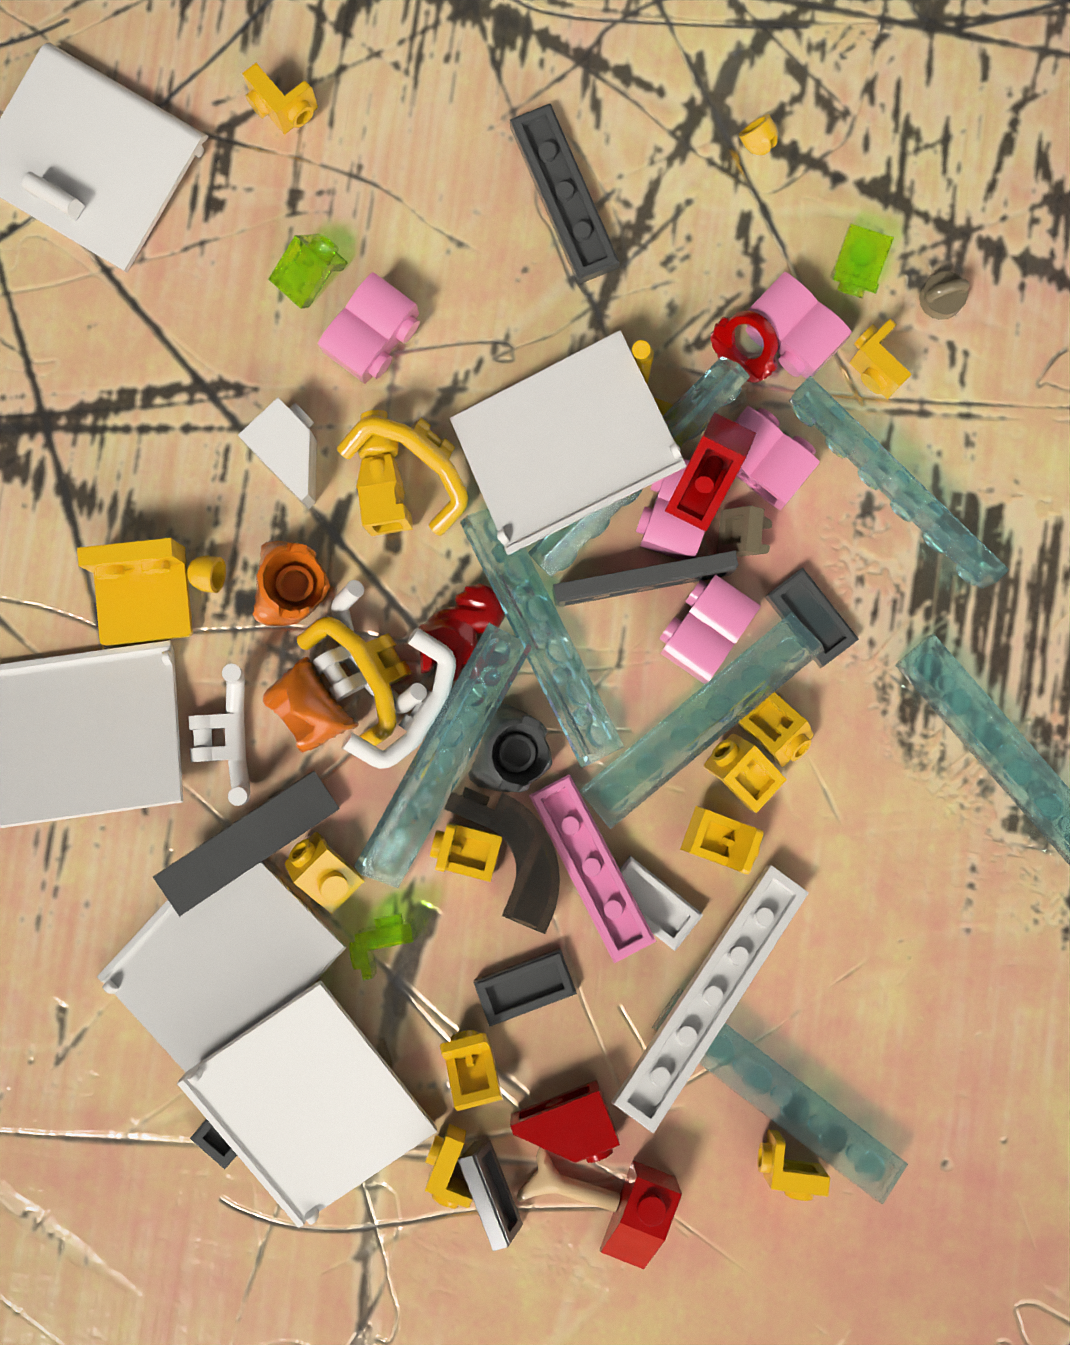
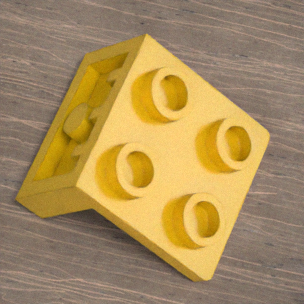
M172 538L77 548L78 566L94 573L99 641L102 645L109 646L192 636L193 627L187 578L186 550L183 545Z

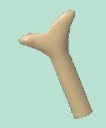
M539 1147L536 1155L538 1170L518 1191V1202L525 1201L533 1196L558 1193L616 1212L620 1201V1193L559 1173L553 1165L548 1151Z

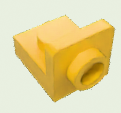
M768 686L735 718L746 732L772 754L774 760L781 767L785 766L790 760L796 761L801 758L809 749L811 739L814 736L808 721Z
M731 734L726 740L720 742L713 749L711 757L704 763V767L709 773L719 778L747 808L755 813L763 807L787 780L754 744L736 734Z

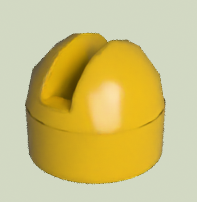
M765 114L752 121L738 135L745 148L755 155H766L778 142L777 127L769 114Z
M199 556L190 562L187 569V578L194 587L200 591L218 593L222 589L226 577V564L222 557Z

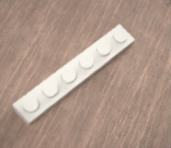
M772 865L764 868L612 1099V1104L650 1132L654 1133L809 892Z

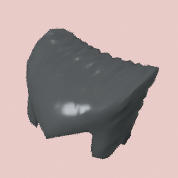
M494 704L490 708L488 723L475 762L468 773L470 781L478 787L498 792L527 791L530 784L540 778L552 766L551 751L546 740L547 728L543 723L524 711L508 704Z

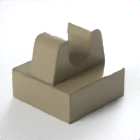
M749 505L721 510L717 554L736 551L737 557L767 554L770 546L761 544L762 530L772 528V521L764 516L765 509Z

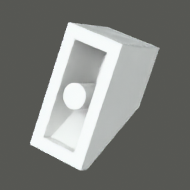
M276 398L238 436L294 495L310 509L316 501L317 440L309 429L314 422L296 403L288 408L279 398Z

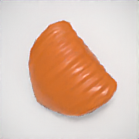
M279 540L265 542L261 545V559L256 575V602L252 613L256 621L266 626L297 624L307 618L325 598L330 589L329 580L325 570L316 558V551L310 546Z
M308 657L298 660L293 668L284 673L281 679L277 680L265 691L262 698L265 706L273 710L293 733L297 742L296 747L302 753L317 748L329 739L335 738L336 735L343 734L346 730L355 729L359 725L358 722L354 721V718L349 717L348 713L343 711V707L337 704L336 700L332 698L331 692L325 689V685L320 682V677L316 676V671L312 668V663Z

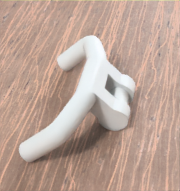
M357 580L349 581L335 596L331 606L332 617L340 620L353 631L354 628L349 609L364 593V586ZM339 644V647L331 649L313 660L320 674L324 673L332 687L329 690L336 701H340L363 688H366L374 696L352 655L341 644ZM346 663L352 676L347 677L340 664ZM420 683L412 684L401 695L392 689L395 711L398 714L409 712L427 696L426 688Z
M418 627L412 632L407 643L437 662V669L432 692L426 689V698L413 708L410 715L405 714L399 724L407 732L384 750L379 749L353 732L348 735L342 746V749L379 769L389 768L397 764L422 743L451 694L456 669V658L453 651Z
M231 663L224 666L222 670V676L226 680V714L188 716L189 730H193L194 748H190L191 762L228 760L231 782L228 800L231 804L240 806L246 804L250 799L244 723L245 675L239 666ZM212 729H225L226 746H212Z

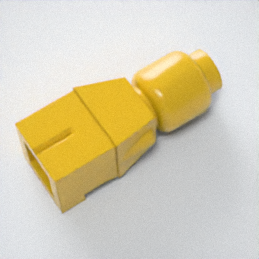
M370 410L360 415L361 419L371 415L388 419V414L384 410ZM373 434L358 450L359 457L362 460L356 488L358 490L362 526L371 536L413 530L412 515L403 503L404 494L406 493L398 464L394 459L398 454V441Z

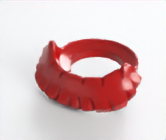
M745 310L737 312L730 318L722 317L719 323L715 324L710 336L712 347L717 354L718 360L722 361V364L732 374H735L737 378L744 379L746 382L758 383L766 379L767 376H770L777 369L774 357L778 351V339L773 326L765 317L756 312ZM738 325H750L760 333L764 343L761 355L748 358L737 349L735 345V331Z

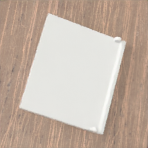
M45 43L40 48L0 118V198L127 273L195 156L200 158L203 155L204 148L202 143L206 142L209 136L55 45Z
M621 330L450 418L497 528V538L504 545L507 555L687 467L680 453V447L675 443Z
M170 640L0 664V828L183 803L175 655Z
M262 861L180 917L167 900L102 970L97 978L105 983L102 986L105 992L115 994L186 1073L195 1065L310 988L347 946Z
M321 980L195 1065L177 1082L178 1086L298 1228L303 1226L306 1221L309 1225L315 1223L319 1218L321 1210L437 1132V1126Z

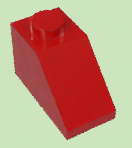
M714 412L665 512L706 532L745 461L756 432Z
M597 1080L511 1114L510 1127L514 1136L574 1163L584 1159L588 1163L601 1161L613 1153L612 1148L620 1145L616 1128Z
M632 1160L620 1193L618 1208L612 1214L600 1247V1252L645 1269L665 1242L680 1202L682 1192L677 1178Z

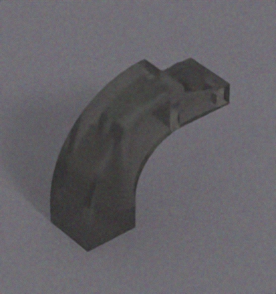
M464 787L462 794L452 791L444 809L492 829L507 842L514 855L516 878L502 916L546 934L557 905L560 887L557 855L547 830L527 806L502 792L496 808L487 805L490 797L476 790Z

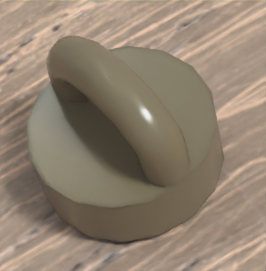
M949 271L938 272L932 275L920 291L919 300L923 311L930 317L938 320L949 319L955 316L966 304L970 283L956 273Z

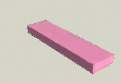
M569 774L529 795L613 962L616 963L656 942L572 776Z

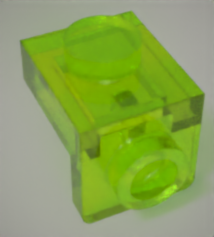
M849 223L830 275L834 281L839 282L837 290L859 298H863L865 290L877 293L880 285L877 282L894 237Z
M319 233L295 235L268 280L300 309L309 308L330 274L335 271H343L348 262L337 253L339 250L338 246L328 237Z
M402 913L374 918L375 926L361 928L354 934L355 941L349 943L350 958L353 969H361L363 981L373 979L377 974L374 950L412 943L416 940L418 935L414 918L403 920Z

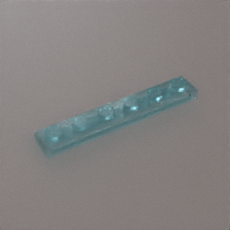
M721 356L662 416L675 443L679 447L687 440L699 436L706 429L708 419L720 407L730 404L739 396L742 390L741 386L750 378V375L739 363ZM642 489L542 538L528 554L550 577L557 571L565 570L575 561L578 555L577 551L590 538L593 539L601 535L607 529L610 518L622 506L629 505L635 501L641 494Z
M811 376L797 388L789 402L794 406L793 411L798 419L809 427L814 425L826 437L825 442L834 454L840 458L847 457L859 469L857 471L858 476L868 487L874 490L879 489L891 500L890 506L901 519L907 522L912 521L924 533L923 539L930 548L937 553H945L957 565L955 570L964 581L973 586L978 585L982 589L997 583L1009 571L979 539Z
M488 508L467 515L460 521V524L581 768L623 748L624 745L526 548L524 547L507 555L504 545L497 538L498 531Z
M790 613L579 790L605 824L610 829L613 828L823 652L822 643Z
M488 623L354 865L361 875L399 888L532 649V645L492 623Z
M934 634L927 636L898 661L895 666L1070 865L1069 787Z
M678 989L651 1027L656 1032L680 998L683 990ZM726 1023L723 1025L699 1062L700 1066L875 1201L884 1204L908 1163Z

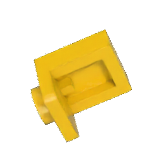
M254 63L242 73L249 89L245 97L253 110L262 119L268 115L284 135L294 127L299 128L305 125L318 108L313 89L306 80L302 81L284 96L257 63Z
M891 318L880 329L872 324L856 340L854 345L859 350L849 362L861 374L860 377L864 385L873 393H881L887 400L912 375L881 345L897 325Z
M695 806L680 850L741 873L749 874L754 861L759 855L760 843L764 832L761 829Z
M449 822L446 825L445 832L436 830L430 857L437 859L435 870L442 872L450 871L491 882L503 836Z
M314 832L308 839L297 843L285 861L286 869L293 883L331 914L365 882L361 874L328 846L324 837L318 832Z
M475 1030L462 1031L452 1035L449 1042L440 1044L441 1055L446 1061L454 1107L457 1111L503 1100L492 1045L486 1033L478 1034Z
M449 1124L444 1138L435 1135L426 1157L425 1163L432 1165V1169L428 1176L425 1191L431 1193L432 1199L442 1206L452 1209L458 1208L459 1205L470 1208L473 1198L467 1182L451 1176L465 1142L466 1130Z
M768 1129L767 1142H761L759 1145L757 1166L758 1171L763 1173L770 1189L785 1191L784 1194L787 1197L801 1201L813 1200V1195L828 1197L830 1176L820 1163L784 1159L786 1146L784 1138L778 1130Z

